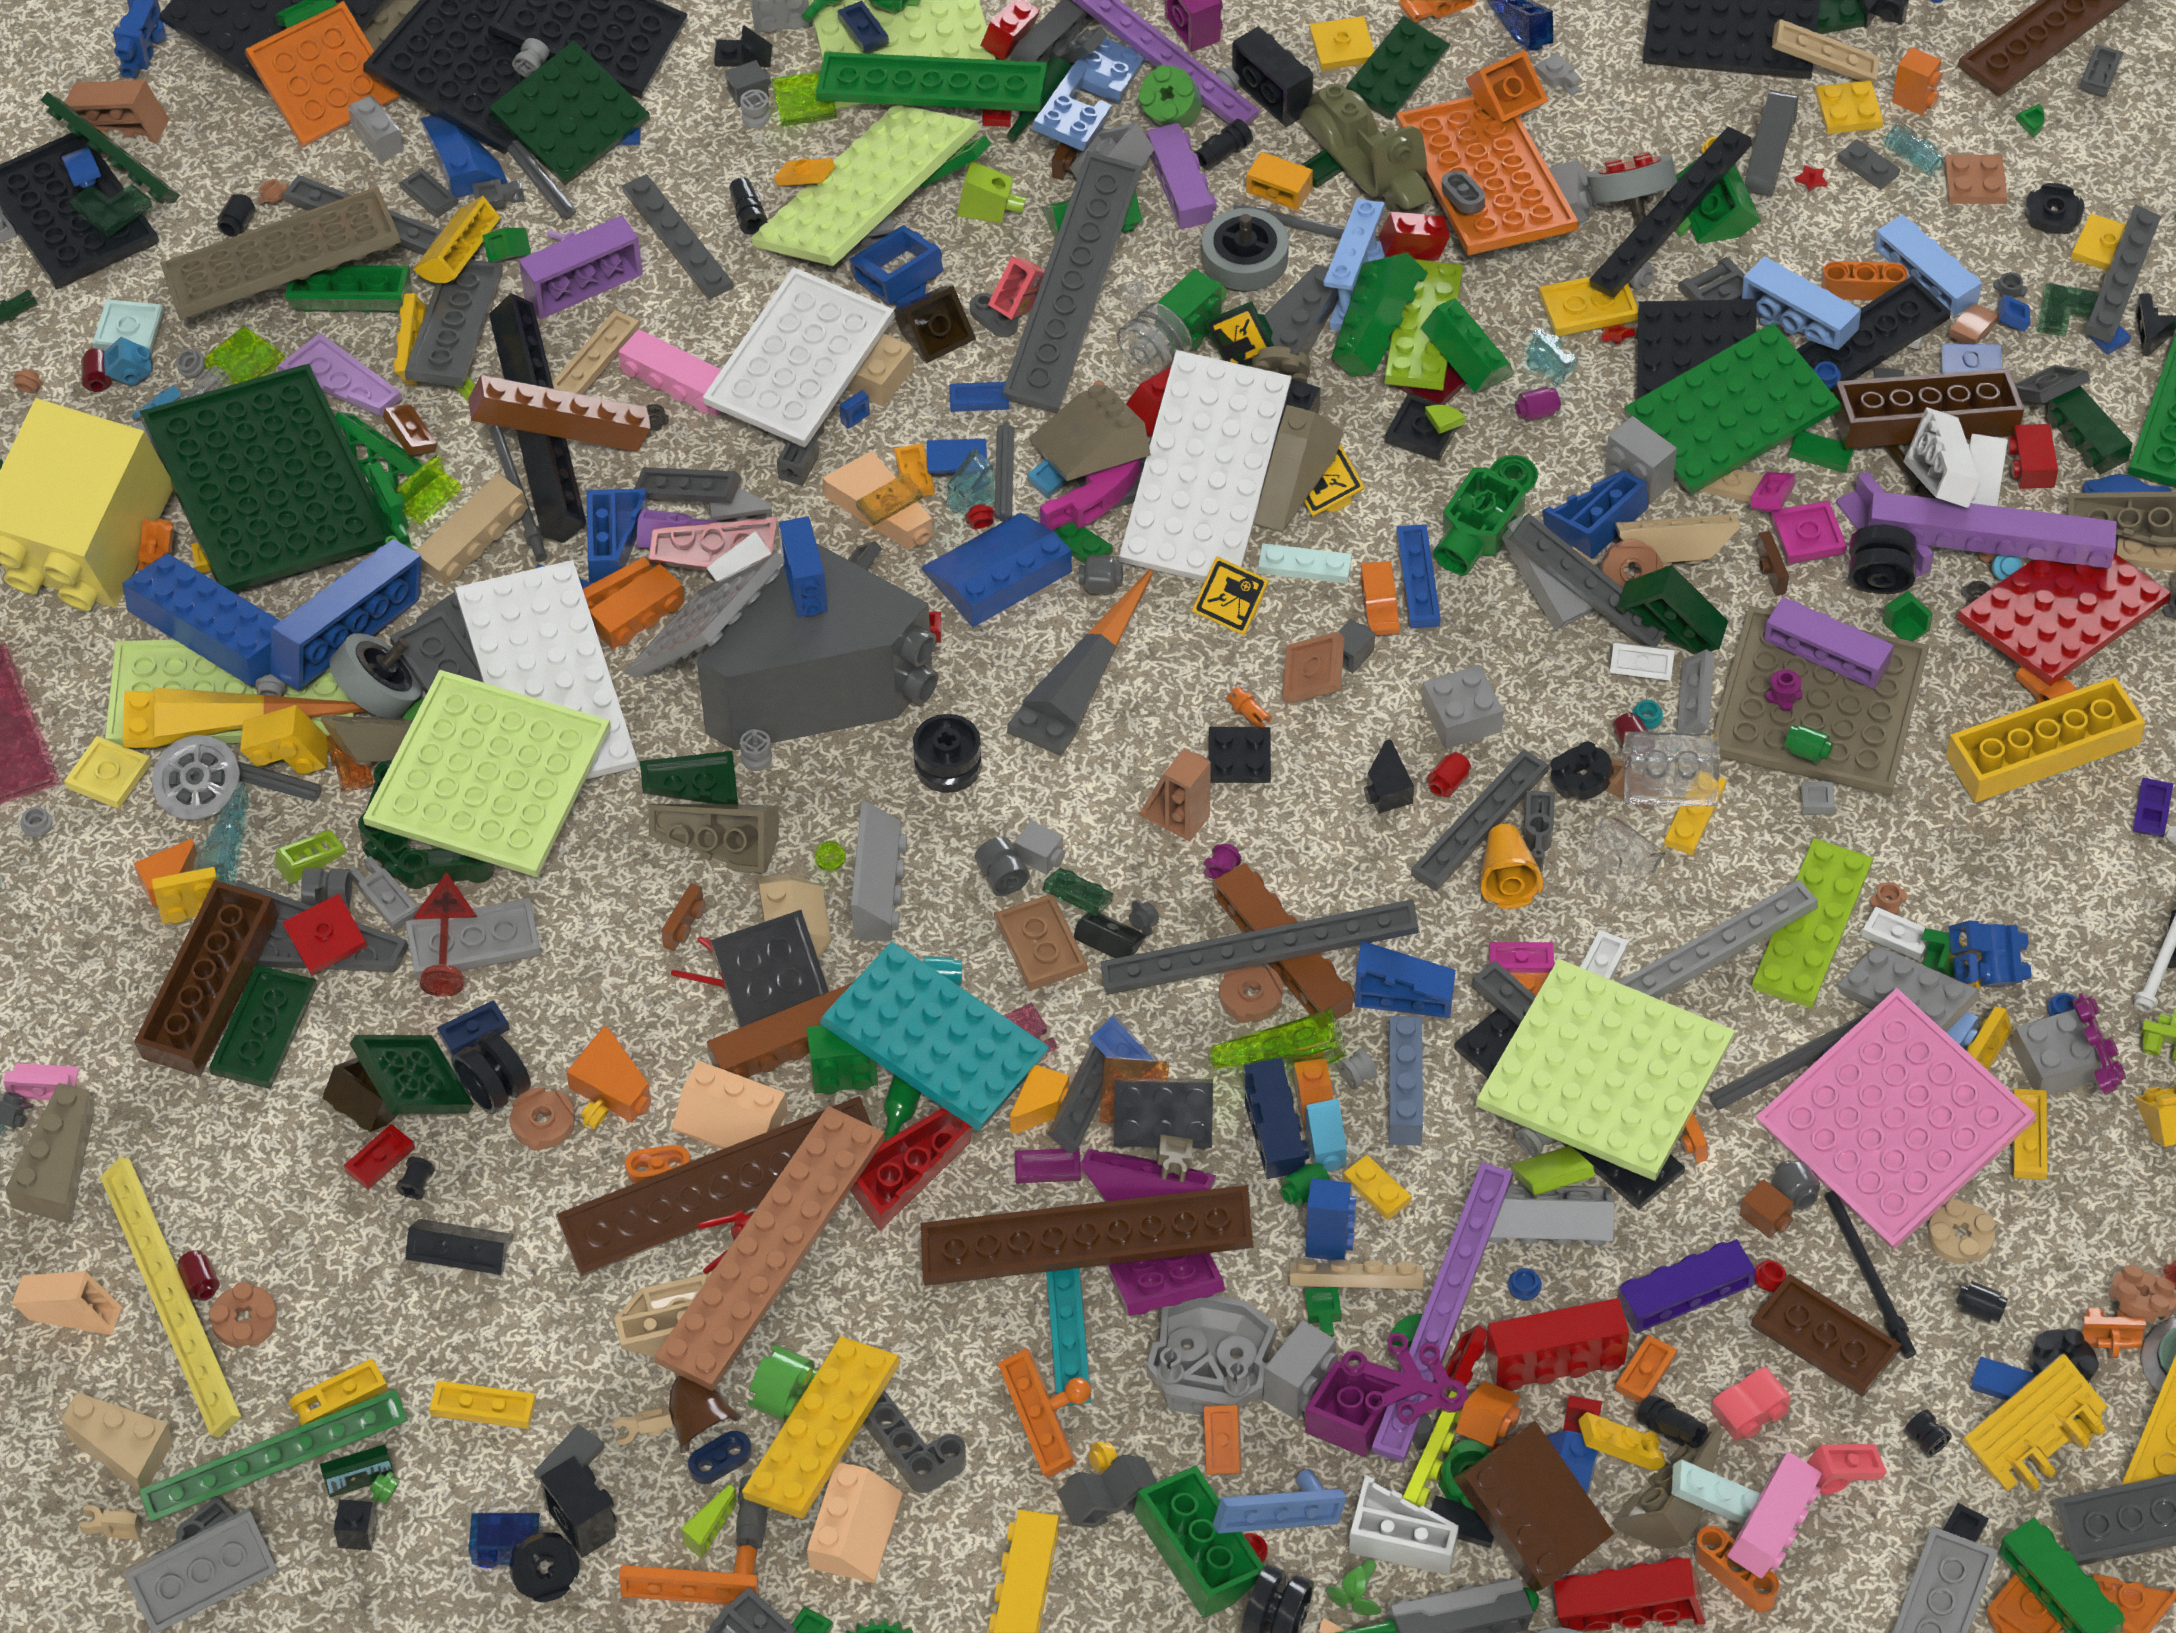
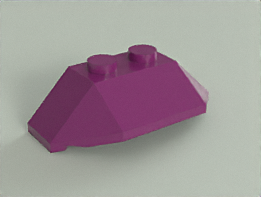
M1088 1149L1081 1162L1082 1170L1106 1201L1210 1190L1216 1180V1175L1205 1174L1203 1171L1193 1168L1187 1169L1184 1182H1179V1175L1176 1173H1168L1167 1179L1164 1180L1161 1178L1162 1165H1158L1156 1160L1108 1151L1099 1152V1150Z

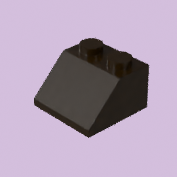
M941 286L894 309L895 319L902 335L913 346V349L925 363L976 339L954 286Z
M357 1057L333 1067L322 1098L333 1105L336 1111L344 1113L357 1122L360 1128L370 1132L387 1126L398 1115L390 1113Z

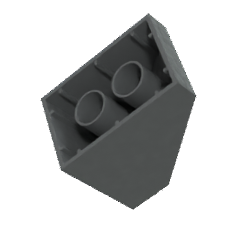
M816 543L825 574L828 612L797 618L785 569L782 566L779 570V575L760 590V596L741 611L742 615L740 618L722 632L723 636L697 660L706 735L736 751L740 750V738L749 730H762L769 735L771 743L896 719L912 701L918 704L925 703L933 694L939 677L938 672L932 669V652L936 644V635L930 632L928 603Z

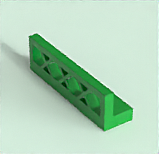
M337 412L335 418L339 426L346 432L348 445L361 471H363V467L368 463L373 464L381 459L387 460L388 470L391 472L396 488H394L395 493L400 492L402 494L404 502H409L412 499L420 482L431 484L437 476L435 471L414 456H409L404 449L358 416ZM360 444L366 445L368 458L363 460L357 457L356 446ZM406 474L411 477L405 491L399 488L398 475Z

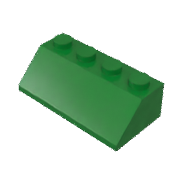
M339 265L331 270L323 269L312 273L310 277L303 280L295 279L289 281L285 291V299L293 310H303L306 312L315 310H331L333 312L345 310H360L361 312L388 310L397 313L400 312V307L403 306L404 294L412 293L409 266Z
M1197 1465L1139 1490L1133 1513L1204 1619L1234 1605L1255 1585L1265 1566L1242 1532L1217 1533L1213 1522L1220 1499Z

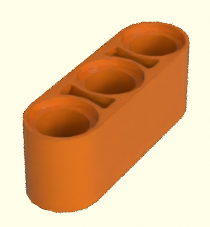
M1833 261L1824 266L1821 288L1827 289L1841 299L1875 300L1905 281L1908 271L1905 266L1899 263Z
M1711 1525L1700 1529L1697 1534L1694 1552L1695 1560L1699 1565L1751 1609L1757 1612L1771 1610L1777 1600L1779 1589L1778 1577L1769 1569L1761 1579L1728 1558L1727 1554L1735 1540L1721 1528ZM1705 1545H1713V1546L1717 1547V1549H1716V1550H1709V1549L1705 1548L1704 1546H1705ZM1730 1567H1739L1743 1571L1735 1572ZM1756 1589H1765L1769 1593L1760 1594L1756 1591Z

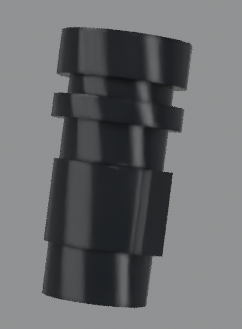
M1235 119L1228 126H1225L1219 135L1216 133L1201 143L1202 147L1194 152L1197 154L1199 165L1205 170L1218 165L1231 156L1233 152L1238 153L1253 142V134L1245 122Z
M744 177L737 178L729 186L731 199L736 210V218L742 232L747 235H753L759 231L763 224L768 223L767 216L761 205L758 191L753 188L751 181Z
M1651 1394L1639 1406L1637 1419L1638 1423L1657 1434L1664 1433L1666 1439L1683 1447L1686 1444L1692 1448H1698L1704 1443L1708 1434L1707 1425L1694 1416L1676 1409L1673 1403L1666 1401L1658 1395Z

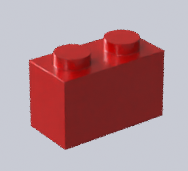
M1012 0L990 21L980 46L998 58L1005 60L1013 52L1018 42L1033 29L1040 10L1026 0Z
M1390 212L1379 234L1385 257L1408 253L1413 259L1437 261L1450 235L1444 216Z
M2050 424L2014 425L2012 437L2007 438L2008 455H2013L2014 458L2011 462L2012 478H2017L2019 489L2055 488L2058 465Z

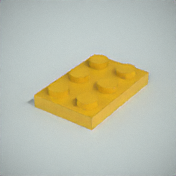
M1592 276L1540 286L1539 297L1555 337L1638 321V306L1629 284L1627 283L1615 298L1590 287L1589 279Z

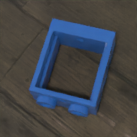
M902 225L850 258L854 280L889 305L944 271L940 248L905 225ZM906 251L916 256L890 274L881 269L882 266Z
M809 516L779 522L782 558L785 560L783 566L797 618L828 612L825 574Z

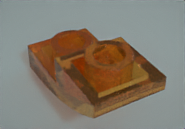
M328 735L326 738L332 766H336L341 792L372 787L374 782L370 766L354 763V759L343 753L332 736Z

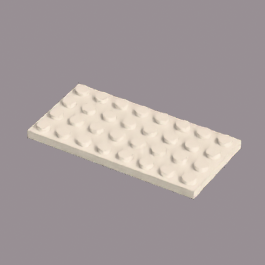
M1176 350L1149 446L1151 455L1146 457L1120 551L1119 562L1204 582L1216 556L1242 567L1292 376Z
M573 560L455 587V595L483 683L610 720L611 728L585 780L638 767V760Z

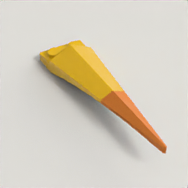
M156 687L155 691H124L122 742L123 748H156L172 744L191 735H210L243 728V720L293 705H297L309 718L321 715L367 712V710L355 702Z

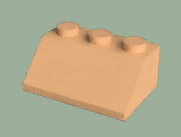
M698 1060L683 1085L672 1131L720 1149H725L779 1128L788 1113L786 1093Z
M839 1462L831 1474L807 1548L809 1568L875 1583L903 1492L868 1468Z

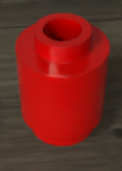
M1458 752L1446 755L1427 776L1431 792L1440 797H1450L1469 776L1471 769L1469 760Z

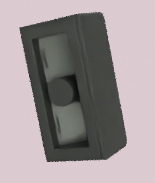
M1091 910L1078 920L1074 932L1075 940L1113 958L1135 955L1146 939L1144 933L1095 910Z

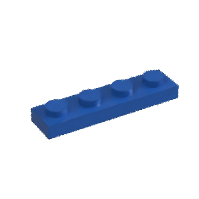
M1427 524L1397 526L1396 536L1410 629L1440 627L1441 618Z

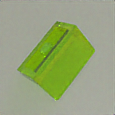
M435 455L397 486L395 493L400 492L406 505V509L402 510L404 514L421 525L462 491L461 483L444 472L442 458Z

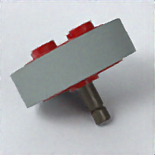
M1650 152L1634 155V160L1622 162V159L1606 161L1605 167L1587 175L1593 202H1613L1631 198L1636 225H1639L1646 217L1642 196L1670 188L1677 183L1672 156H1652Z

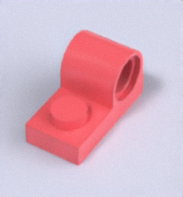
M1875 1444L1820 1445L1807 1461L1809 1465L1823 1473L1816 1485L1821 1488L1819 1493L1822 1495L1842 1491L1852 1481L1881 1480L1887 1474Z

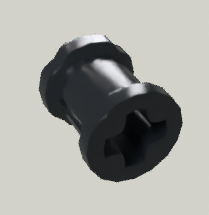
M412 1156L406 1162L407 1170L403 1179L399 1180L395 1187L402 1196L420 1200L425 1193L424 1185L428 1177L433 1175L435 1169L429 1161Z

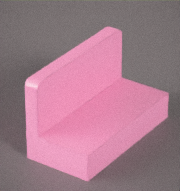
M17 1063L13 1071H5L3 1083L6 1092L20 1094L24 1097L23 1099L50 1100L58 1083L76 1086L79 1070L73 1066Z

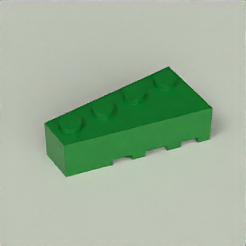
M1408 253L1362 264L1331 357L1352 377L1375 373L1391 343V340L1388 338L1390 333L1399 328L1404 319L1401 313L1406 303H1412L1417 295L1414 288L1418 281L1423 282L1428 274Z

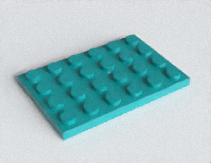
M892 941L826 1011L820 1021V1024L979 1132L1027 1078L1034 1065H1038L1047 1055L1050 1048Z

